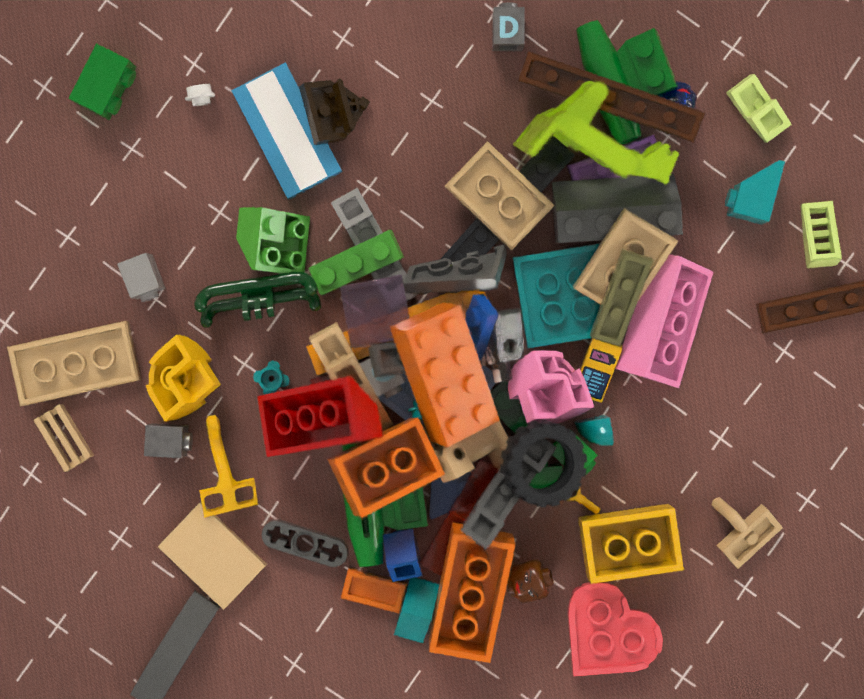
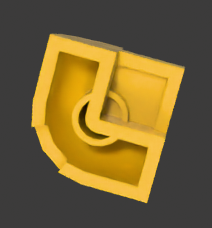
M175 335L149 361L151 364L149 384L145 386L164 421L177 420L198 410L206 404L205 398L221 385L208 365L212 359L198 343L182 335Z

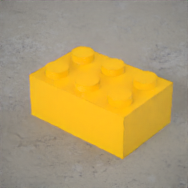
M663 504L578 517L586 576L591 584L684 570L675 508L671 505Z

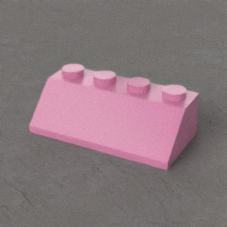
M669 255L637 302L615 369L679 388L713 271L681 256Z

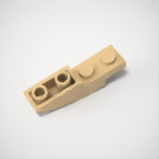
M336 322L310 336L309 339L331 380L352 376L378 405L382 430L392 426L393 423L372 388L338 323Z

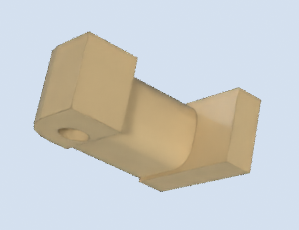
M500 421L448 448L442 445H437L434 448V452L445 475L440 477L443 483L457 479L475 468L473 462L487 454L496 471L500 469V465L503 464L501 453L502 450H506L508 445L506 444L508 436Z

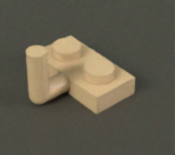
M717 497L712 502L713 508L735 528L716 546L737 569L783 528L771 512L762 504L744 520L722 498Z

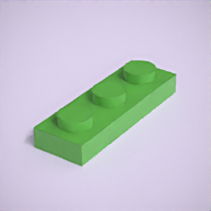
M388 230L308 269L315 279L317 289L322 296L399 261L404 256L393 231Z

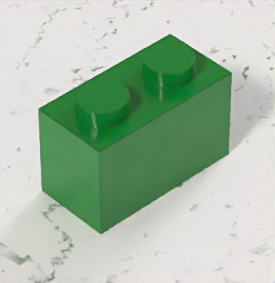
M96 43L68 99L110 120L111 116L116 115L121 108V96L125 88H129L135 80L136 66L129 59Z

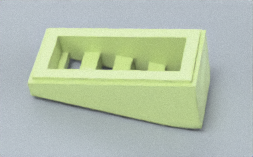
M833 201L801 204L807 268L836 266L842 259ZM826 213V218L811 219L810 217L811 214ZM827 226V230L813 231L812 227ZM828 238L826 243L814 242V239ZM829 251L827 254H816V252Z

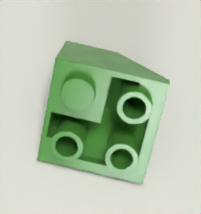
M262 207L239 208L236 239L251 270L278 274L304 272L310 216Z

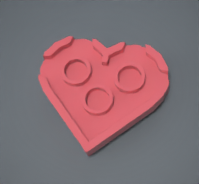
M607 581L593 584L587 582L573 590L568 604V626L573 676L643 670L649 667L648 664L656 659L658 653H661L663 637L660 627L649 613L640 609L629 608L626 597L616 585Z

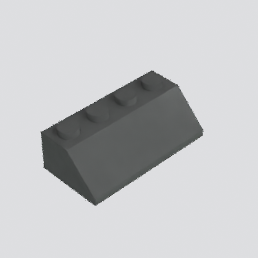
M674 174L670 175L669 182L666 185L653 178L642 176L551 182L552 201L555 205L553 207L555 243L603 240L624 208L669 235H683L681 200Z

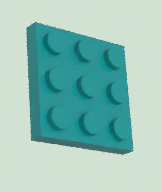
M600 244L512 258L527 349L591 338L590 332L601 304L575 290L573 285Z

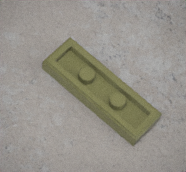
M622 249L590 332L591 338L621 346L654 261L652 258Z

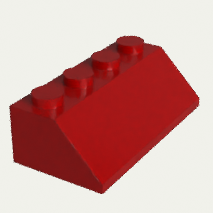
M352 376L257 396L267 457L383 438L378 405Z

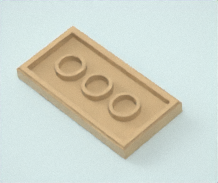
M129 321L117 322L7 347L20 406L141 380Z

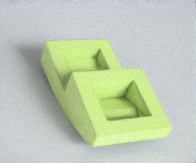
M755 74L748 75L726 92L744 119L765 143H768L791 125L777 100L769 97Z

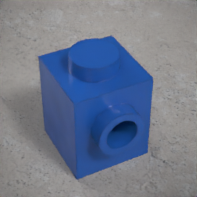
M413 529L396 530L393 533L384 534L386 566L392 582L423 576L419 547Z

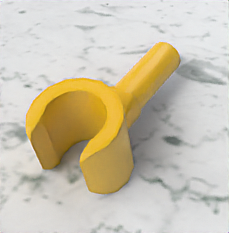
M580 488L576 491L574 497L567 500H575L595 514H598L600 511L598 506L581 494Z

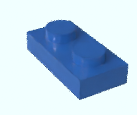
M484 294L473 295L465 317L479 361H482L498 317L497 311Z

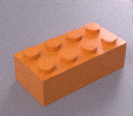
M441 303L390 327L431 442L448 448L500 421L460 305Z
M452 522L429 634V652L490 663L515 550L514 537L512 533L499 531L488 549L485 550L460 531L463 524Z

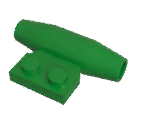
M599 20L588 22L576 29L584 71L656 96L678 88L657 29L652 28L626 40L618 51H616ZM599 110L618 144L622 145L642 136L638 123Z
M361 442L342 445V452ZM423 486L362 518L354 516L343 493L348 533L359 567L383 564L384 526L395 530L428 526Z

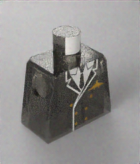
M520 308L497 311L496 323L483 358L480 361L481 367L491 365L494 383L513 380L510 361L524 358Z

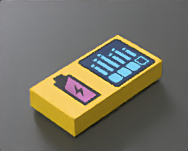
M592 338L580 369L592 400L602 403L623 345L616 346Z

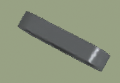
M271 520L262 530L261 536L266 546L330 567L340 566L348 556V546L344 540L284 520ZM276 526H279L280 533L287 536L290 535L291 530L296 531L291 539V547L285 545L289 539L280 537L276 542L273 541L272 535L268 533V530H273ZM300 535H309L313 539L314 546L311 550L302 551L298 548L297 538ZM319 539L325 540L322 545L325 548L330 549L334 544L338 545V551L343 553L342 556H337L335 560L330 559V553L321 550L320 556L315 555L314 553L319 547Z

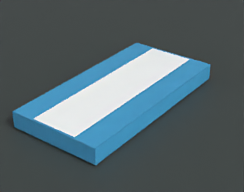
M286 62L231 90L288 200L342 173L328 143L314 145L300 89Z

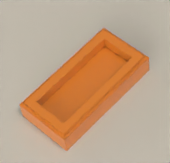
M349 567L341 599L399 614L407 582H392L391 578Z

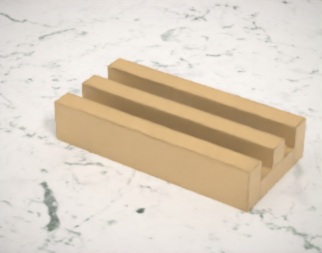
M63 404L57 405L41 417L34 419L35 424L64 472L73 469L94 456ZM58 414L81 451L82 456L79 457L54 417ZM48 420L72 462H69L45 421Z

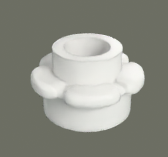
M210 84L194 85L186 88L188 97H185V100H192L193 106L207 105L211 103L210 98L214 97L215 93L212 92Z

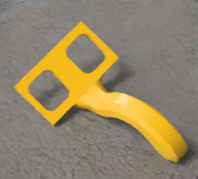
M216 415L207 416L206 427L212 455L218 471V482L216 487L199 490L204 518L258 505L254 477L241 481H236L232 477L223 446L219 418ZM251 486L253 491L252 499L237 502L235 490ZM221 493L223 505L213 509H206L205 497Z

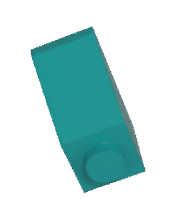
M778 160L735 185L734 189L730 188L725 200V206L729 207L727 216L761 225L769 222L785 161Z

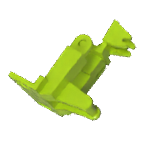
M593 81L584 82L578 90L557 108H551L541 114H537L512 144L517 149L534 157L553 134L567 148L571 146L575 151H581L599 165L609 168L611 172L620 177L626 178L627 175L653 178L665 185L669 182V177L679 156L677 151L671 153L669 144L664 143L662 145L659 141L646 148L642 154L632 149L627 150L589 125L608 95V89L604 83Z

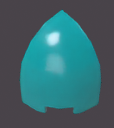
M600 415L574 421L578 432L589 442L599 446H613L614 438L610 417Z

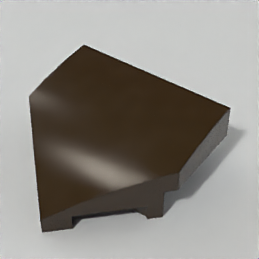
M340 78L335 83L331 80L305 82L299 87L314 145L339 142L346 139L355 129L357 121L370 103L365 97L359 98L344 86V81Z

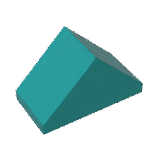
M418 577L410 578L394 635L423 643L432 619L440 584Z

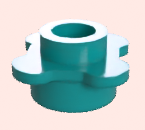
M277 361L268 362L266 368L256 371L253 375L254 381L263 388L264 395L275 393L276 390L281 387H287L290 383L289 376L283 374ZM270 376L274 377L273 382L269 381Z

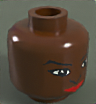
M531 560L513 565L507 582L511 597H516L521 603L546 598L549 594V586L554 585L551 569L549 567L544 568L539 560Z

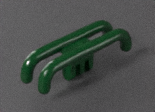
M290 272L207 286L196 296L194 307L196 311L202 312L200 318L202 327L209 328L213 323V317L220 312L242 309L243 320L249 321L251 320V311L253 310L255 311L256 319L263 318V309H266L268 317H275V304L306 300L309 302V307L312 311H318L321 309V300L317 294L316 281L312 276L304 272ZM302 284L305 287L273 292V287ZM241 292L242 297L218 300L207 306L208 300L212 297Z

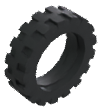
M541 420V422L532 421L527 423L528 426L526 427L521 426L515 430L516 434L507 439L506 444L508 445L506 450H502L501 453L503 464L500 465V470L505 475L504 483L517 497L538 507H546V505L557 506L560 504L559 501H567L572 497L571 493L574 490L578 491L582 484L580 480L586 475L587 469L584 468V463L587 462V456L582 451L584 448L583 443L576 438V434L573 431L546 420ZM551 438L559 442L564 450V470L558 480L549 487L542 489L533 488L523 478L521 469L523 456L529 446L537 440Z

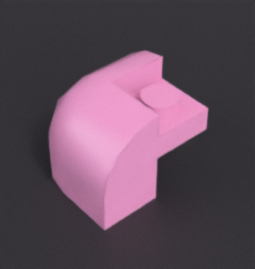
M532 351L522 357L510 372L508 380L509 399L520 400L527 423L546 420L558 424L573 419L594 408L580 368L574 370L569 362L563 359L562 352Z

